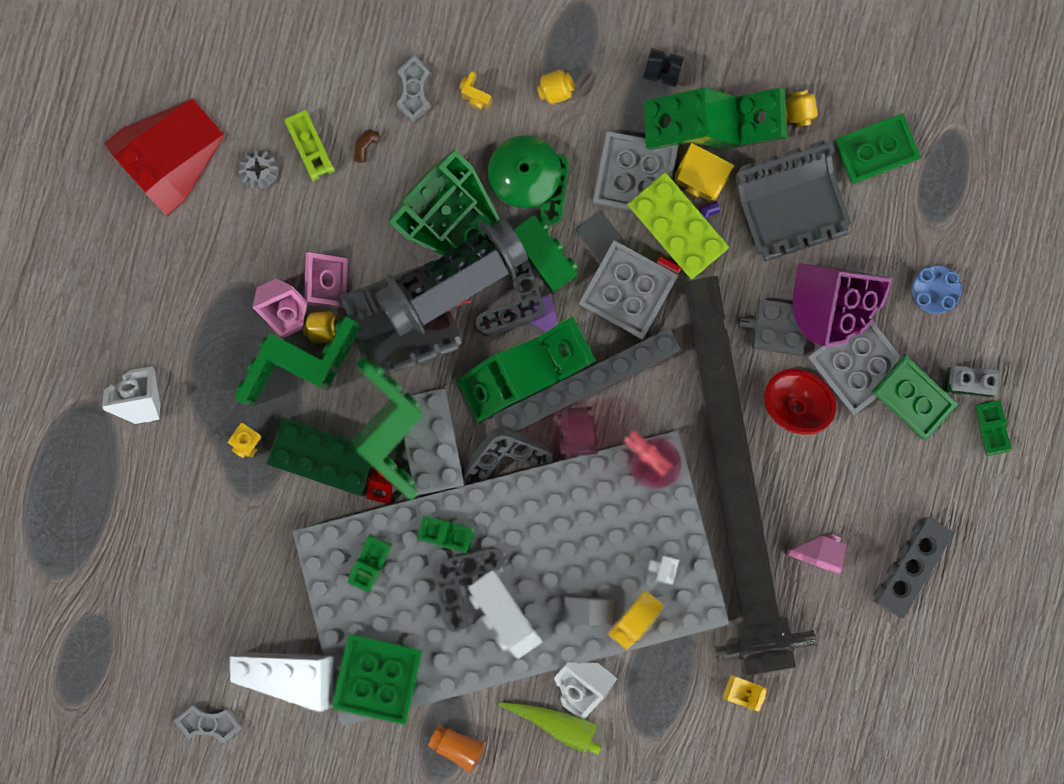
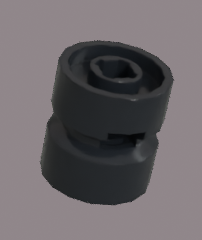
M651 48L643 79L654 82L660 79L664 85L676 88L684 56L673 53L666 56L665 51ZM664 63L671 65L669 73L661 72Z

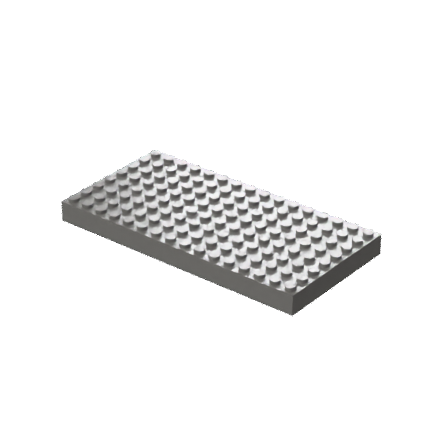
M678 431L644 439L650 445L654 444L657 447L656 451L673 464L663 477L647 462L643 463L640 460V456L631 447L624 444L292 531L323 656H333L334 696L349 633L423 650L410 707L413 708L561 669L567 662H577L580 664L729 625ZM423 515L475 529L469 554L491 548H496L503 552L505 556L504 565L494 572L515 600L523 615L528 619L535 633L543 641L541 644L519 659L508 649L503 651L495 639L499 636L494 628L490 630L482 619L485 613L481 607L476 609L469 599V596L472 594L468 587L488 573L459 579L467 615V624L459 632H452L446 628L434 580L433 568L441 560L468 553L417 540ZM372 534L393 545L371 592L368 593L348 584L347 581L368 536ZM494 552L490 553L489 558L483 560L482 554L477 555L481 571L486 570L484 564L492 563L493 567H496L497 562L501 560V557L495 556ZM663 556L679 560L673 584L657 581L658 573L648 570L650 560L661 563ZM472 558L464 559L462 562L463 570L467 573L473 572L476 569L475 560ZM458 560L453 561L455 566L449 568L445 564H441L438 575L441 574L444 578H448V573L456 571V576H460ZM452 588L446 589L443 593L444 600L448 603L455 602L457 600V592ZM646 590L661 602L664 607L639 640L635 641L626 650L612 639L608 633L626 613L635 599ZM565 597L615 600L614 625H584L563 622ZM460 604L454 607H445L446 612L452 611L453 616L449 619V623L459 627V623L463 621V618L457 616L456 609H461ZM337 710L341 726L371 719L370 717Z

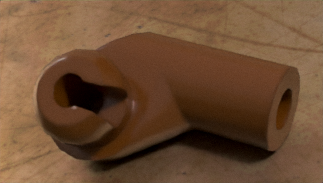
M372 129L365 130L356 139L354 162H366L367 147L371 143H378L380 140V134Z

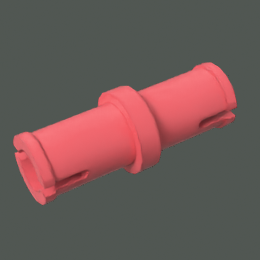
M636 431L629 435L631 438L627 437L624 441L625 444L640 456V460L643 463L647 462L661 477L673 466L672 463L668 462L656 451L657 447L654 444L650 445Z

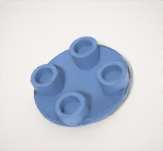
M941 265L929 266L920 271L912 285V294L916 304L922 310L932 314H942L953 309L959 302L962 293L958 274Z

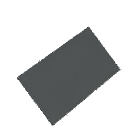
M601 211L575 229L600 262L603 261L614 240L628 247Z

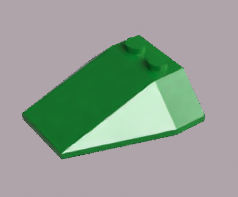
M454 149L432 166L400 201L388 222L406 239L444 256L448 250L463 245L468 238L478 236L479 234L482 235L478 220L482 219L491 225L500 218L473 166Z

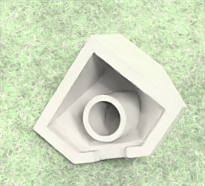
M153 366L129 370L122 376L123 380L115 387L110 385L104 390L102 407L105 411L134 424L159 420L160 399Z
M567 662L554 677L556 686H560L562 692L560 697L562 706L574 716L585 719L605 698L617 680L614 675L599 663L578 664L577 662Z

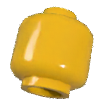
M558 69L542 75L537 90L542 100L546 99L549 104L554 105L570 99L572 91H575V86L570 73H565L563 70Z
M808 90L789 93V97L785 99L787 121L796 123L797 127L810 125L811 119L816 118L818 115L815 96L812 93H808Z
M331 311L310 313L306 322L303 323V333L314 344L332 342L336 336L334 333L335 327L340 319Z

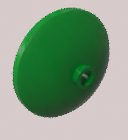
M529 135L515 136L501 143L492 154L488 166V178L492 190L504 203L516 208H533L548 201L556 192L561 179V165L556 152L547 142ZM522 165H527L529 167V170L527 172H521L520 167Z

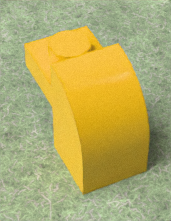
M644 590L630 605L622 618L612 627L608 635L628 650L645 633L664 605Z

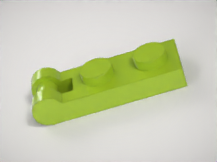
M307 110L284 119L312 181L320 179L319 176L325 173L331 174L335 172ZM321 158L323 164L314 167L312 162Z

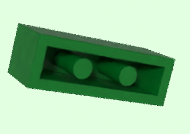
M533 215L515 228L514 232L520 240L529 262L550 291L555 294L577 278L576 270H578V267L570 257L566 259L561 251L564 248L558 239L554 238L552 240L547 231L550 229L542 218L538 220Z

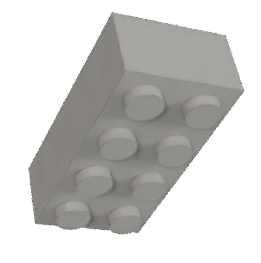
M439 389L412 395L422 406L419 410L424 415L404 436L412 480L416 483L414 488L418 492L416 496L465 486L447 390Z

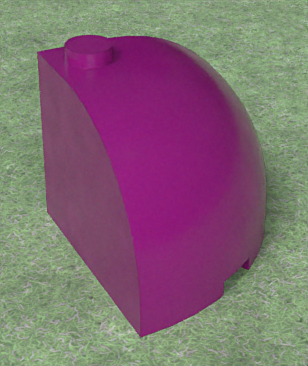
M798 263L793 290V310L799 329L806 338L818 345L837 346L849 342L851 337L856 334L861 335L873 323L872 317L878 308L882 309L887 299L892 278L833 267Z

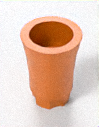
M438 725L428 747L437 750L436 753L448 758L471 774L484 750L486 742L473 739L450 728L446 729Z

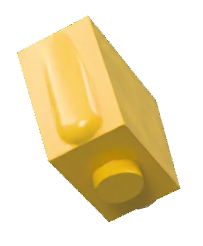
M691 143L674 175V180L677 185L686 189L685 193L694 198L700 196L710 202L718 198L735 165Z

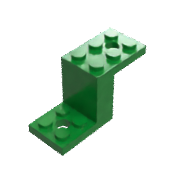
M703 87L644 100L646 149L655 150L693 142L728 150L787 138L785 89L775 88L737 97ZM762 111H765L766 118L760 124L759 115ZM670 115L671 122L665 127V118Z
M574 316L537 338L493 355L456 379V382L478 424L509 405L565 380L596 360ZM565 345L567 346L569 353L566 352L564 347Z
M345 317L344 321L340 320L334 330L335 338L332 343L328 342L323 350V360L269 333L268 337L265 336L259 344L258 349L260 352L257 358H253L247 367V372L249 373L245 381L241 380L235 390L237 394L235 400L245 405L254 406L276 365L319 388L328 390L362 325L348 317Z
M362 357L356 363L358 368L391 399L351 440V443L360 455L412 501L418 494L414 488L416 483L405 470L401 469L398 471V466L387 454L424 416L419 410L422 406L408 392L403 395L401 392L404 389L390 375L385 378L383 376L385 371L372 358L367 361Z

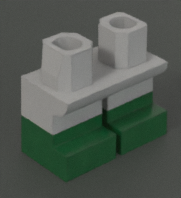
M962 366L949 367L946 373L945 392L991 398L993 395H997L999 371Z

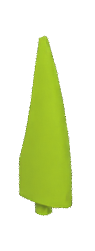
M499 702L498 706L533 722L563 744L586 754L588 750L599 755L602 749L601 745L591 741L597 729V724L544 707Z

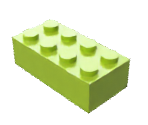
M665 171L627 203L629 208L691 280L730 248Z

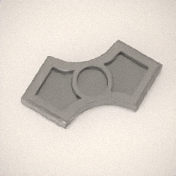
M415 55L397 70L403 81V93L396 103V107L412 123L416 122L430 108L424 96V86L431 75V71Z
M195 704L191 705L173 720L188 740L196 735L204 734L213 736L221 743H225L244 728L230 708L218 713H209L199 709Z

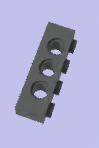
M923 517L922 520L918 519L911 530L914 533L910 541L906 540L899 550L900 558L897 563L892 562L886 572L889 575L884 584L880 583L874 592L876 598L873 602L899 618L904 619L954 535V532L929 517ZM923 538H926L929 542V549L926 552H922L919 548V542ZM911 559L917 564V568L913 573H909L906 569V564ZM900 580L904 584V591L897 595L893 590L895 582Z

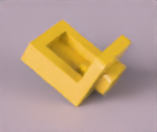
M471 71L469 77L465 75L459 89L462 90V98L468 100V104L478 110H481L482 107L488 110L492 103V96L473 87L477 76L475 72Z
M241 423L227 443L233 446L232 451L242 458L245 456L253 457L258 450L255 446L260 441L261 435L244 423Z
M730 675L722 698L759 712L765 700L767 688Z

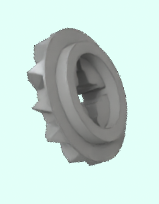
M255 150L254 152L247 153L240 161L238 172L242 181L248 187L263 189L275 181L278 174V166L275 159L269 153ZM256 160H258L261 167L266 168L260 171V179H258L255 172L248 171L255 168Z

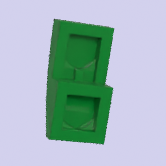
M1001 401L976 405V415L986 457L1011 452L1012 447L1005 427L1007 421Z
M423 515L417 540L469 554L475 529Z
M370 534L359 558L356 560L347 583L370 593L393 544Z

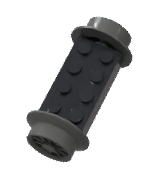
M504 218L497 220L491 225L482 219L478 220L482 235L479 234L478 236L468 238L463 245L448 250L443 257L436 261L426 263L421 270L414 274L406 275L399 283H396L390 274L386 275L387 287L375 293V297L400 337L412 329L423 335L425 332L420 321L425 325L506 275L512 280L516 279L515 267L527 261L528 257L514 230Z

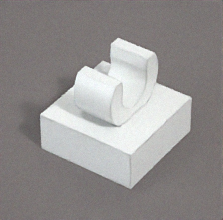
M666 556L662 557L661 563L650 560L648 570L658 573L657 581L673 584L679 560Z

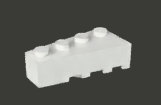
M240 653L230 656V682L321 712L331 708L333 705V656Z

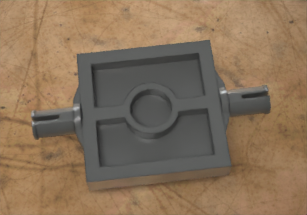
M761 299L755 319L740 316L739 327L753 328V349L797 356L803 355L804 342L807 338L801 332L796 322L793 304Z

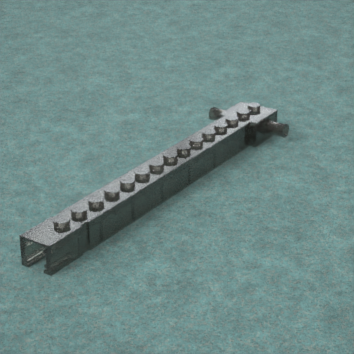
M718 276L683 281L681 285L688 326L691 328L692 333L691 343L742 621L740 624H735L736 644L715 646V653L726 652L725 654L716 655L717 662L739 658L742 663L743 674L746 676L795 668L793 651L799 647L815 646L816 639L805 640V638L815 637V633L812 629L792 634L789 631L787 617H779L729 336L724 325L725 314Z

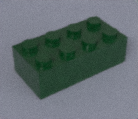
M282 418L267 461V465L362 497L364 496L373 465L356 451L351 440L286 418Z

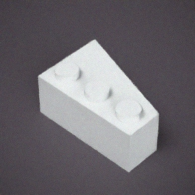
M493 570L468 587L472 594L469 596L470 601L476 609L481 607L485 613L482 619L490 630L494 628L499 636L495 639L503 651L508 649L519 659L543 642Z

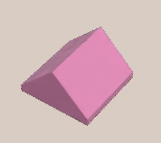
M311 252L306 253L304 299L307 301L308 306L344 307L340 295L347 293L348 258Z

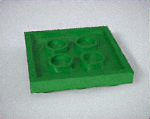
M349 633L332 709L406 726L423 650Z

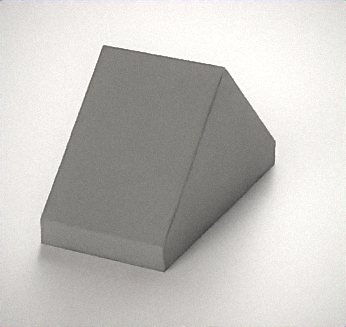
M565 597L563 622L584 625H614L615 600Z

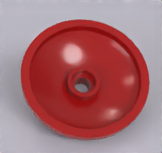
M801 369L780 371L769 380L764 391V404L770 417L789 432L800 435L817 434L825 430L835 417L837 407L832 390L820 377L811 372Z

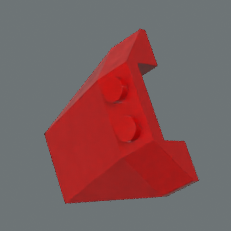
M190 99L121 128L104 145L145 194L168 216L186 201L225 135L193 99Z

